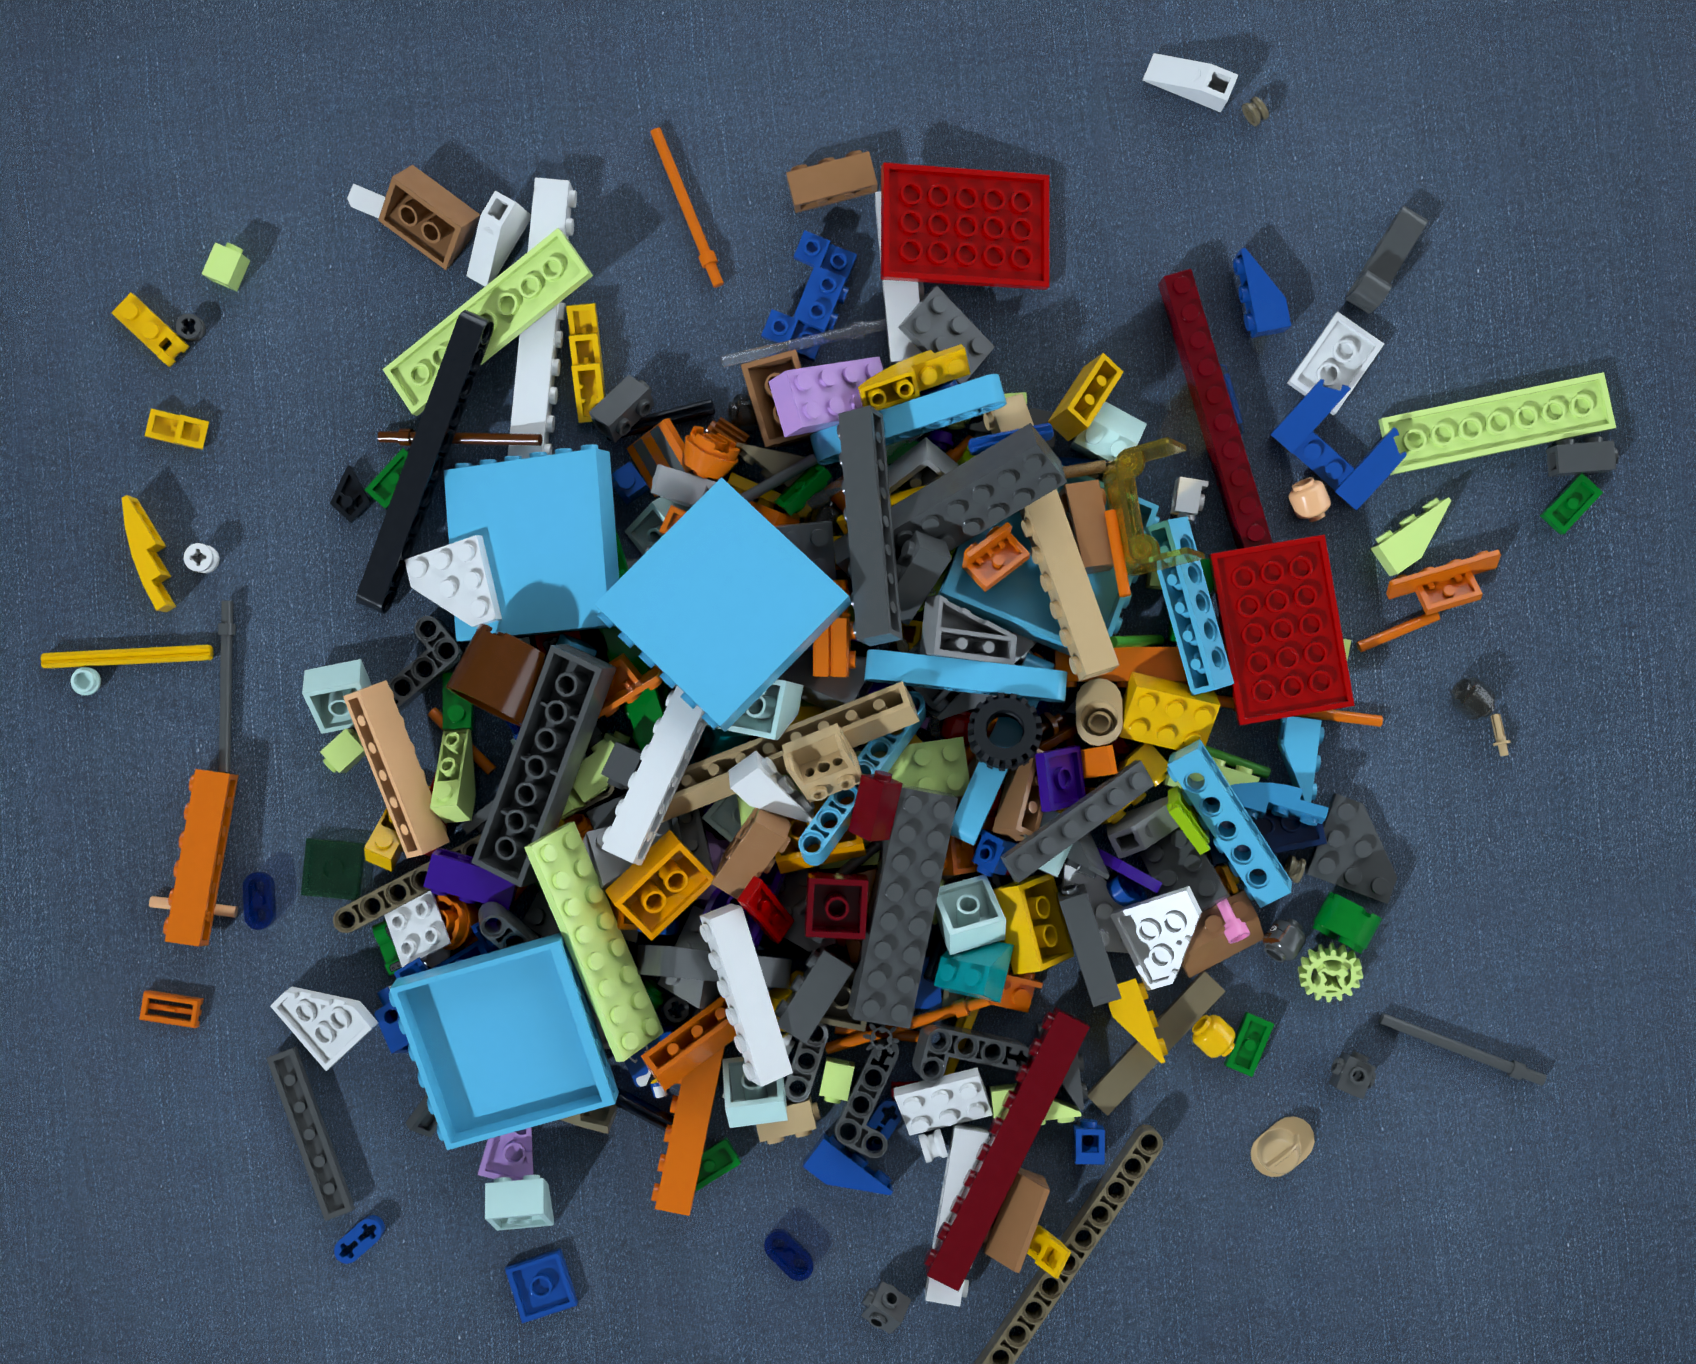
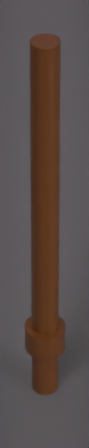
M413 429L379 431L378 441L411 446L416 432ZM456 432L452 444L541 446L543 438L541 434Z

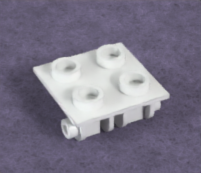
M431 891L384 915L402 967L419 957L425 963L428 961L426 956L451 944L434 893Z

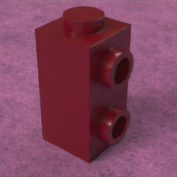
M876 770L874 774H862L848 831L868 841L889 840L903 783L892 779V774L885 771Z

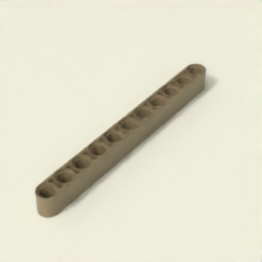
M611 785L607 793L601 792L595 798L586 802L587 806L573 815L611 797L618 788ZM482 834L450 851L472 856L471 848L474 844L479 843ZM430 861L337 910L333 916L334 927L342 933L358 930L430 891L431 889L423 887L424 885L420 880L421 873L428 871ZM398 884L406 889V896L403 900L399 899L395 894V888ZM372 898H376L380 902L381 908L378 913L370 909ZM347 911L351 912L355 917L353 926L347 925L344 920Z
M1141 1125L1135 1129L1059 1239L1071 1251L1072 1261L1064 1266L1058 1279L1051 1276L1041 1267L1039 1268L974 1364H1014L1161 1152L1163 1140L1154 1127ZM1145 1135H1154V1142L1150 1146L1141 1145V1140ZM1128 1159H1138V1165L1135 1169H1125V1163ZM1112 1183H1122V1188L1118 1193L1111 1194L1108 1192V1188ZM1097 1206L1106 1208L1105 1213L1101 1217L1092 1216V1211ZM1079 1231H1089V1236L1086 1240L1078 1241L1075 1239ZM1047 1278L1057 1280L1056 1284L1051 1288L1042 1286L1043 1281ZM1031 1302L1040 1304L1039 1309L1034 1312L1027 1311L1026 1306ZM1014 1326L1024 1328L1020 1335L1013 1336L1009 1333L1010 1329ZM997 1350L1007 1352L1003 1359H995L993 1357Z

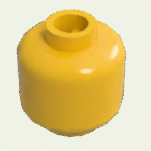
M1203 1015L1192 1027L1194 1044L1211 1058L1221 1055L1225 1057L1235 1047L1233 1043L1235 1039L1234 1029L1218 1015Z

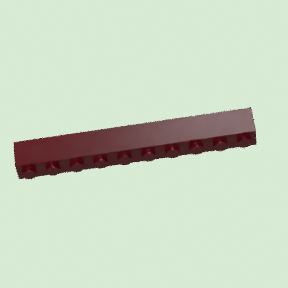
M1192 269L1166 275L1158 284L1236 549L1271 544L1273 541Z
M1057 1007L1054 1008L1052 1013L1048 1011L1041 1024L1044 1030L1040 1038H1035L1031 1043L1028 1054L1031 1056L1027 1064H1022L1016 1074L1015 1080L1018 1083L1014 1091L1009 1090L1002 1103L1005 1109L1000 1118L997 1116L994 1118L989 1129L992 1135L987 1144L984 1142L981 1144L976 1155V1159L979 1161L974 1170L969 1169L963 1181V1185L966 1187L961 1196L956 1195L950 1207L952 1215L948 1223L944 1221L937 1233L939 1241L935 1249H929L924 1259L928 1277L958 1292L1090 1028L1086 1022Z

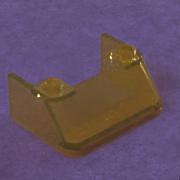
M1169 437L1124 449L1105 468L1103 473L1108 510L1115 509L1117 514L1127 575L1137 576L1205 559L1204 553L1188 547L1160 553L1158 541L1153 536L1144 534L1135 477L1142 473L1145 462L1187 451L1186 445Z

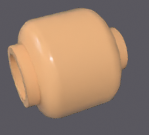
M1310 477L1292 485L1293 490L1289 493L1288 498L1295 515L1299 519H1308L1309 522H1315L1325 517V511L1331 506V500L1325 485L1321 481Z

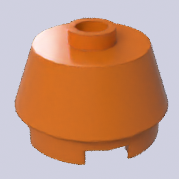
M694 426L690 434L685 436L683 462L699 477L708 479V477L713 479L723 478L739 461L737 456L741 449L736 448L735 442L719 433L716 435L711 433L704 434V427Z
M451 894L447 896L438 895L435 899L451 944L443 947V949L453 950L475 936L471 926L479 922V909L475 903L470 904L460 901L458 896Z

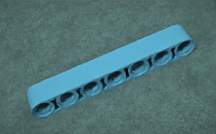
M990 374L880 410L879 412L883 414L886 446L1002 408L1007 402L999 375ZM838 425L817 431L810 436L815 458L819 465H828L839 461L841 440L837 434Z
M871 649L867 650L864 680L886 684H896L903 681L905 686L998 696V693L1010 696L1013 693L1017 694V698L1020 699L1024 697L1029 700L1065 702L1068 672Z
M1028 653L1022 666L1053 669L1055 664ZM1027 699L1031 707H1037L1038 700ZM999 717L989 740L1001 748L1013 747L1022 738V727L1016 720L1010 717ZM978 762L955 813L951 836L973 846L975 845L1008 769L999 771L998 768L993 767L991 769L984 762Z
M908 691L914 705L919 707L917 714L920 722L902 728L903 732L901 734L893 735L889 733L869 741L857 757L862 774H874L876 770L889 772L925 721V700L920 693ZM878 751H884L887 753L882 758H876L873 756ZM859 784L849 790H842L830 795L800 836L798 846L802 858L807 864L812 866L822 864L849 828ZM845 797H851L854 799L853 802L848 805H843L840 803V801ZM829 820L837 822L833 828L823 827ZM809 845H820L816 852L806 851Z

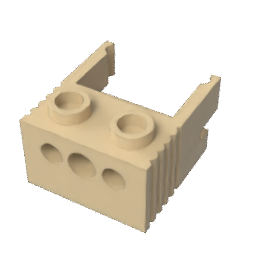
M838 723L782 745L784 752L782 756L786 770L809 803L823 800L827 796L842 790H849L860 783L862 772L857 755Z

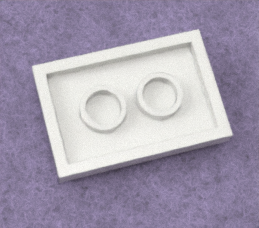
M1336 312L1287 384L1304 396L1320 379H1324V387L1341 390L1342 384L1349 386L1351 390L1330 412V414L1335 415L1384 343L1341 313Z
M978 1067L944 1075L939 1081L934 1083L924 1080L893 1088L895 1100L909 1135L993 1115Z

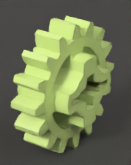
M1330 942L1329 947L1324 949L1322 944H1318L1319 951L1315 952L1309 949V958L1301 957L1302 966H1298L1301 987H1305L1307 995L1314 993L1315 1000L1326 996L1327 1002H1331L1332 997L1336 996L1339 1001H1342V994L1346 993L1352 996L1351 988L1360 987L1358 979H1363L1360 959L1356 958L1353 950L1347 952L1345 945L1342 944L1336 949L1334 943Z

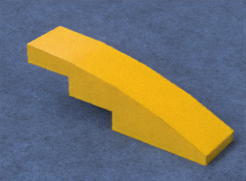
M596 303L567 305L570 332L569 343L572 358L571 369L578 422H593L589 411L606 396Z
M126 495L122 497L125 530L133 561L141 582L156 611L168 612L175 608L176 605L162 582L170 578L171 575L157 554L166 545L138 499Z

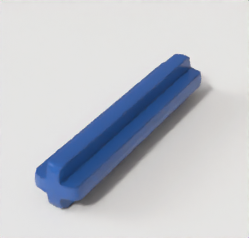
M1050 423L1034 425V428L1045 441L1051 440L1054 436ZM1019 429L971 438L968 442L969 452L971 455L976 456Z

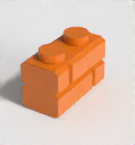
M842 613L813 642V676L849 677L850 669L856 668V651H850L851 639H856L853 632L854 621H851L850 613Z

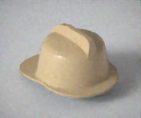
M1092 679L1083 684L1077 693L1076 727L1080 737L1090 745H1108L1115 741L1122 731V697L1114 683L1107 679Z
M1295 1116L1284 1117L1277 1121L1253 1142L1251 1160L1255 1168L1262 1174L1270 1177H1280L1292 1171L1307 1158L1313 1149L1315 1140L1311 1126L1305 1120Z

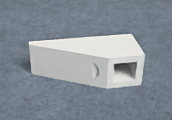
M1154 53L1142 81L1221 112L1229 99L1238 75L1213 64Z
M497 191L493 193L480 215L466 275L484 287L496 278L531 220L529 212L517 202Z
M754 751L728 770L730 788L749 806L810 823L814 818V803L808 802L804 794H801L796 789L790 777L787 775L783 777L777 771L775 764L770 758H764L757 751Z

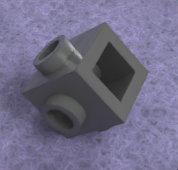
M1354 1050L1351 1055L1342 1051L1340 1057L1337 1056L1332 1063V1076L1329 1084L1363 1100L1367 1089H1370L1375 1082L1376 1067L1368 1063V1056Z
M882 1281L875 1289L869 1288L862 1300L865 1307L861 1316L868 1320L872 1326L891 1334L902 1323L912 1299L899 1292L895 1286Z

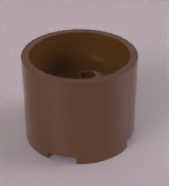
M479 624L446 688L475 706L521 727L545 663V653L508 633H491L492 627L486 624Z

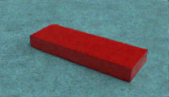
M753 876L737 901L769 939L778 944L793 924L794 919L762 879Z

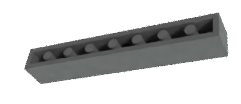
M869 405L839 413L837 434L841 440L839 461L843 468L844 477L841 487L846 502V508H844V518L848 527L846 546L850 552L848 573L852 580L853 588L850 597L855 613L853 632L857 641L868 646H874L903 639L883 414Z

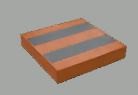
M670 418L662 420L626 448L650 490L652 489V480L657 464L689 474L692 473V469L683 462L685 444Z

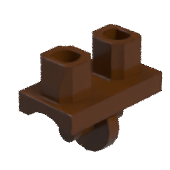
M1046 711L1039 715L1042 721V738L1039 749L1049 751L1053 750V747L1056 745L1059 748L1076 746L1075 734L1078 733L1076 723H1072L1066 716H1061L1059 713L1053 716Z

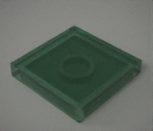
M306 838L301 895L348 900L359 899L361 896L364 847L366 843Z

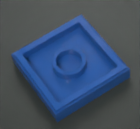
M561 1248L505 1267L522 1323L577 1306L578 1300Z

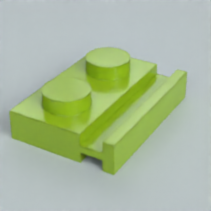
M1178 785L1168 790V803L1166 806L1170 815L1200 855L1209 851V829L1205 830L1202 827L1196 809L1188 805Z

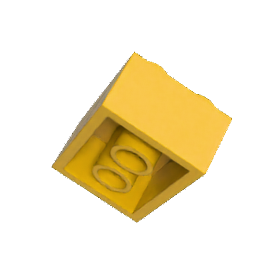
M1132 672L1122 699L1123 726L1119 737L1178 751L1199 739L1206 746L1221 705L1214 690L1192 696L1188 684Z
M1046 873L1028 876L1021 882L1014 881L993 889L1006 918L1005 943L1014 945L1010 960L1014 975L1040 972L1074 957L1066 921L1056 893L1058 891L1053 875Z

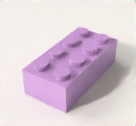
M880 357L786 370L768 381L784 437L813 433L838 425L839 413L863 407L858 386L883 371Z

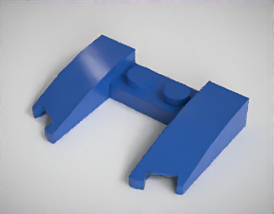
M1320 379L1274 428L1271 435L1357 510L1393 472L1407 454L1405 451L1399 454L1393 438L1398 436L1399 433L1393 427L1354 468L1313 431L1351 388L1343 384L1341 390L1324 387V379Z

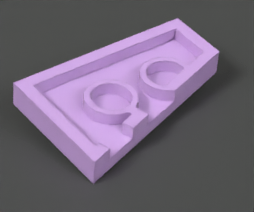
M532 1127L487 1139L478 1175L492 1179L508 1177L512 1181L523 1180L525 1175H533Z

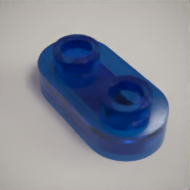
M266 872L251 873L243 882L244 919L246 924L255 930L268 928L276 919L275 883L273 878ZM258 881H262L264 883V889L262 891L257 889ZM260 909L264 910L266 913V917L264 920L260 919L258 916V912Z
M774 1229L767 1234L764 1242V1250L767 1256L792 1280L803 1281L810 1277L814 1266L811 1254L784 1229ZM776 1239H781L784 1241V1245L776 1247L773 1242ZM795 1260H803L804 1266L796 1267L794 1265Z

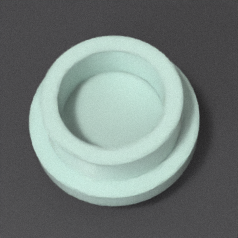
M90 667L77 669L71 677V686L80 695H92L98 691L101 685L99 673Z

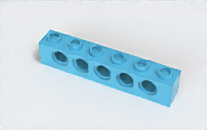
M1188 516L1165 520L1145 527L1191 695L1213 691L1234 684Z
M1199 739L1171 754L1167 764L1169 776L1174 782L1178 781L1183 788L1182 794L1189 806L1194 805L1199 813L1198 819L1205 830L1209 829L1215 837L1213 842L1217 850L1221 854L1225 853L1230 861L1228 862L1229 867L1235 877H1241L1245 884L1244 890L1251 901L1255 900L1259 907L1262 908L1290 894L1292 888L1290 877L1202 741ZM1199 773L1204 777V780L1194 781L1189 775ZM1208 797H1215L1219 800L1220 803L1217 805H1210L1205 801V799ZM1230 821L1235 827L1226 829L1220 823ZM1246 845L1250 848V851L1240 852L1236 847ZM1254 869H1261L1266 874L1262 876H1256L1251 871Z

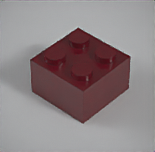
M808 872L805 912L806 937L865 939L869 882L866 874Z

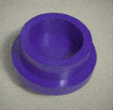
M933 430L930 431V435L926 436L933 444L940 447L943 452H946L947 448H952L954 445L952 441L953 435L945 431Z

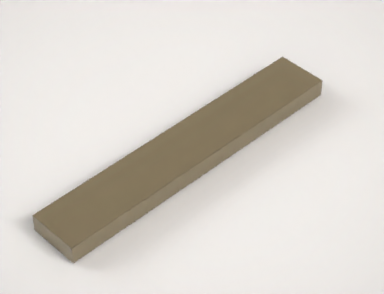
M1202 971L1157 1018L1159 1026L1155 1027L1154 1031L1157 1039H1164L1168 1052L1226 992L1205 971ZM1136 1040L1087 1092L1088 1098L1108 1116L1159 1061Z

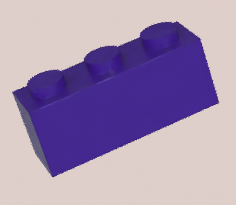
M439 847L432 853L423 886L431 889L432 893L441 896L455 895L459 897L460 901L474 904L476 901L484 904L491 901L497 902L507 910L514 903L518 886L471 863L472 856Z

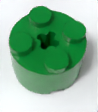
M1329 891L1313 921L1314 925L1312 928L1335 941L1339 936L1338 941L1361 954L1363 950L1367 949L1382 918L1374 913H1367L1363 907Z

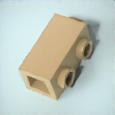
M810 1095L802 1102L787 1100L788 1121L756 1125L760 1142L767 1141L768 1144H775L784 1141L785 1136L795 1134L799 1138L812 1134V1130L817 1128L816 1120L821 1119L818 1103H812Z

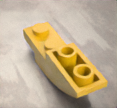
M960 344L937 353L928 350L877 373L858 386L862 406L870 405L877 411L920 397V391L971 374L965 347Z

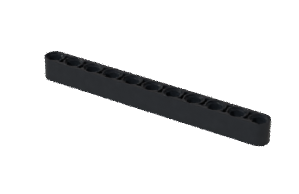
M464 310L456 321L357 591V603L382 614L389 611L406 569L405 559L410 558L492 336L494 323L488 318Z

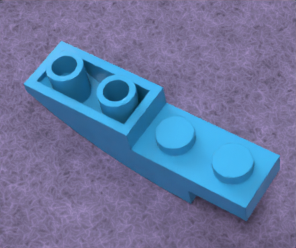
M1262 782L1230 785L1252 820H1257V817L1263 818L1266 809H1271V813L1279 817L1287 818L1289 815L1298 817L1300 822L1311 826H1317V823L1322 824L1327 817L1328 807L1300 800L1303 788ZM1208 797L1206 801L1212 805L1220 803L1215 797Z

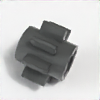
M872 1023L869 1024L873 1032L871 1035H863V1038L870 1039L871 1043L867 1046L866 1050L877 1049V1057L881 1056L884 1049L892 1054L891 1043H899V1040L893 1038L891 1034L896 1030V1027L888 1030L884 1024H881L879 1028H876ZM878 1031L880 1034L886 1032L889 1037L886 1039L887 1045L885 1047L882 1044L877 1046L874 1044L873 1041L876 1039L875 1032Z

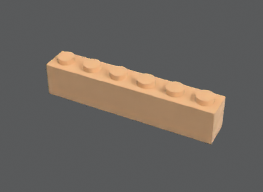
M387 680L344 695V701L406 858L424 855L449 843L446 826L441 818L430 808L432 795L426 782V775L420 767L415 754V747L409 739L404 719L399 713L393 691L389 687Z

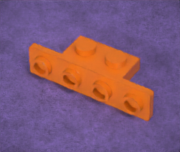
M1499 550L1491 552L1482 551L1467 559H1454L1446 565L1435 568L1427 567L1418 573L1408 576L1399 575L1389 582L1386 595L1388 599H1393L1415 592L1426 615L1481 600L1483 593L1474 575L1497 568L1501 554Z
M624 653L610 661L609 664L616 666L617 669L599 718L603 715L606 717L611 716L619 709V705L624 702L628 704L634 702L645 689L653 690L663 682L659 677L663 672L656 666L642 675Z

